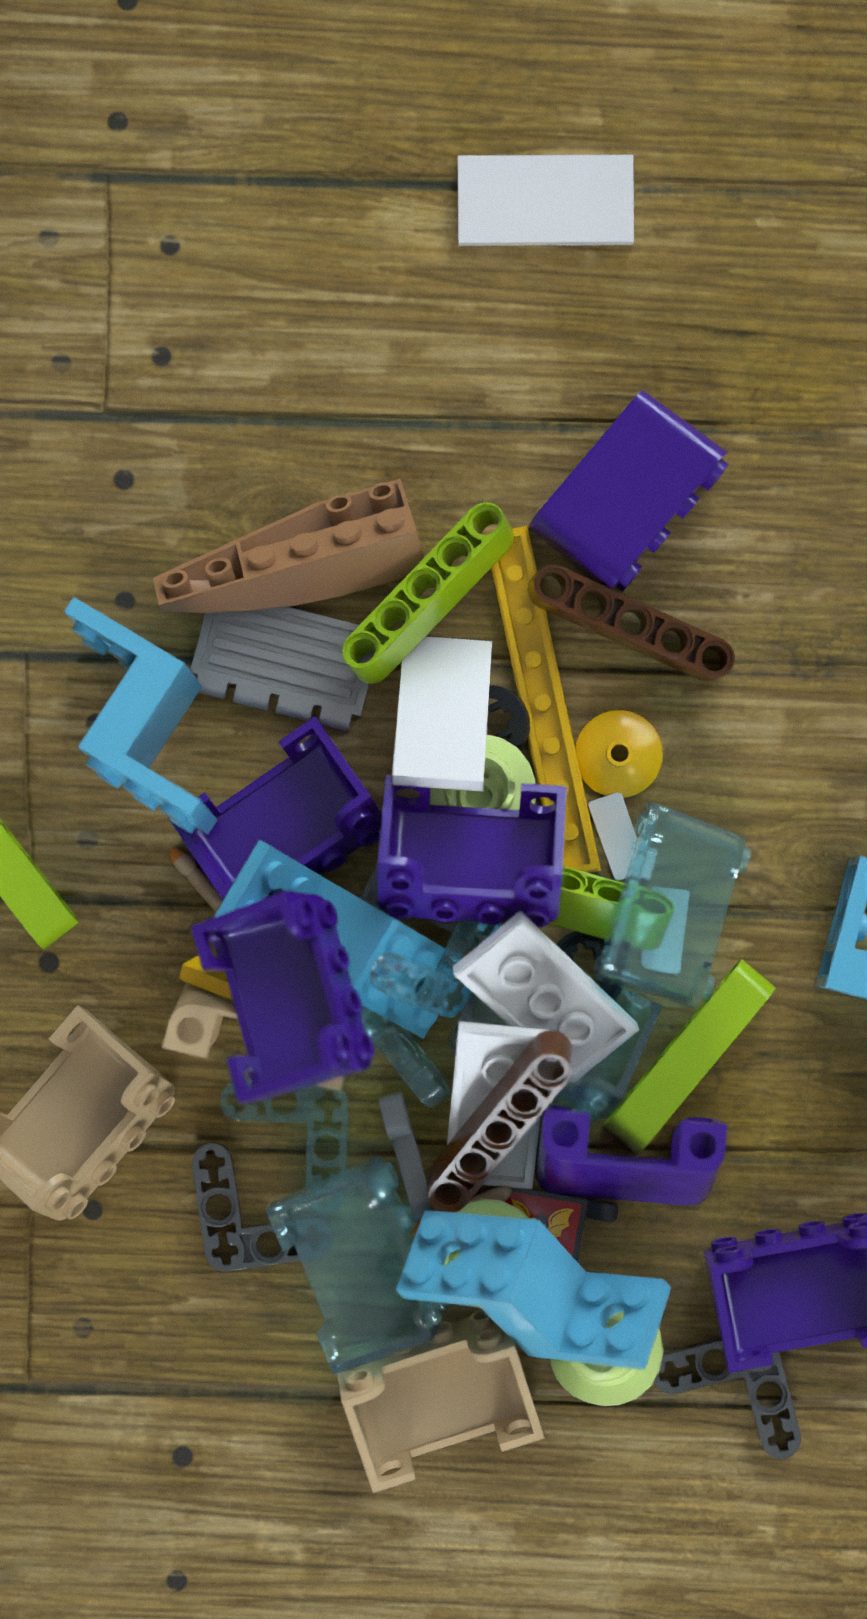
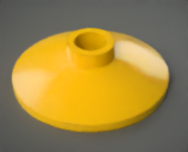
M613 710L594 717L580 732L575 746L583 781L592 790L603 796L617 792L621 793L623 798L639 794L652 784L662 765V743L655 728L642 716L629 711ZM616 745L624 746L628 751L627 759L622 762L615 761L611 756L612 748Z

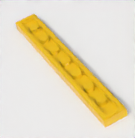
M527 525L512 528L514 533L513 544L491 569L518 696L525 704L530 718L528 743L537 784L567 786L563 866L587 873L601 871L547 613L533 604L528 596L527 588L529 581L538 572ZM540 798L542 806H549L554 803L548 798Z

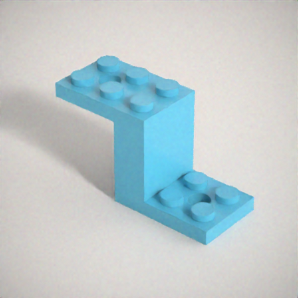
M73 597L64 611L74 623L71 630L83 638L82 643L98 654L104 656L108 650L112 656L119 660L118 664L127 670L118 687L78 746L89 758L86 765L97 772L96 775L117 789L124 783L122 787L133 794L132 797L147 808L155 811L160 805V810L170 817L169 820L183 830L192 834L194 829L197 828L208 835L217 819L202 801L149 769L197 696L202 685L184 662Z
M259 840L214 917L264 899L272 890H274L273 895L282 891L317 894L322 896L324 900H329L337 912L338 924L336 928L341 945L344 946L349 955V975L353 988L360 996L362 1005L424 1039L430 1027L435 1023L451 991L459 982V979L453 973L452 967L462 958ZM420 976L417 985L412 989L413 983Z
M857 856L848 860L815 983L817 987L867 1000V951L856 949L855 944L857 941L863 942L867 933V915L864 914L867 903V857Z
M431 1210L424 1211L396 1291L404 1299L480 1306L530 1357L643 1370L646 1368L671 1287L664 1279L586 1272L539 1220ZM460 1250L457 1259L444 1265L445 1259L451 1252ZM618 1312H624L621 1322L615 1324L612 1328H607V1322L611 1316Z

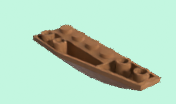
M401 479L391 482L378 483L370 488L349 494L336 495L328 500L312 504L154 577L153 582L161 612L214 613L253 611L300 605L340 597L405 578L424 556Z

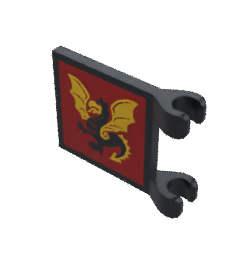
M511 1188L512 1194L505 1201L521 1210L530 1219L539 1220L577 1262L585 1217L605 1222H615L618 1214V1205L613 1202L554 1194L535 1189Z

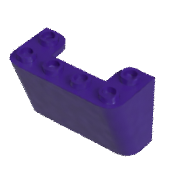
M642 390L538 511L528 528L590 580L612 590L617 587L623 592L642 568L637 561L644 551L648 548L655 553L671 534L665 528L676 514L683 519L700 499L694 492L701 486L709 491L724 473V470L729 465L723 460L727 451Z
M315 716L278 741L289 756L287 759L216 807L206 793L197 797L217 819L208 835L197 828L191 834L171 822L223 901L259 840L320 875L323 872H330L339 868L346 861L347 856L359 847L369 846L380 839L382 812ZM311 735L305 742L298 744L303 738ZM272 890V891L267 895V897L272 896L273 893H274V890Z
M386 775L378 857L377 903L383 912L395 919L411 917L436 919L441 922L457 920L496 925L499 923L505 924L521 911L538 928L544 927L557 919L563 870L567 786L521 783L519 810L430 805L431 788L392 785L393 775ZM401 789H411L418 792L419 795L413 798H406L398 795L396 792ZM536 798H548L554 803L549 806H537L531 801Z
M282 891L191 926L202 969L226 972L248 1056H232L227 1058L238 1103H254L368 1069L371 1065V1058H373L375 1052L374 1045L364 1029L360 1014L362 1012V1002L358 992L353 988L348 971L350 968L349 955L344 946L341 945L336 928L338 924L337 912L329 900H324L322 896L317 894ZM208 939H210L214 945L216 957L213 955L209 947ZM244 1070L247 1072L250 1078L251 1089L246 1083Z
M548 1105L540 1115L536 1179L539 1185L549 1193L686 1206L698 1205L705 1201L711 1193L725 1154L727 1124L719 1119L691 1117L681 1120L673 1131L670 1159L587 1153L590 1113L575 1112L572 1108L565 1106Z
M867 1213L849 1214L842 1217V1223L826 1226L824 1221L805 1222L798 1225L799 1231L782 1234L780 1229L762 1230L754 1234L755 1239L739 1242L736 1237H723L711 1241V1248L705 1250L703 1254L725 1363L729 1373L774 1365L771 1353L857 1338L862 1348H867Z

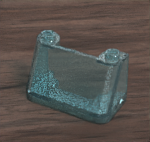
M649 802L640 809L634 828L642 836L633 840L631 847L633 853L610 932L606 934L604 941L610 944V946L606 945L602 957H597L591 978L686 1007L696 1008L701 1000L708 1001L711 996L715 976L709 974L737 874L738 872L745 873L751 856V848L745 847V837L669 807Z

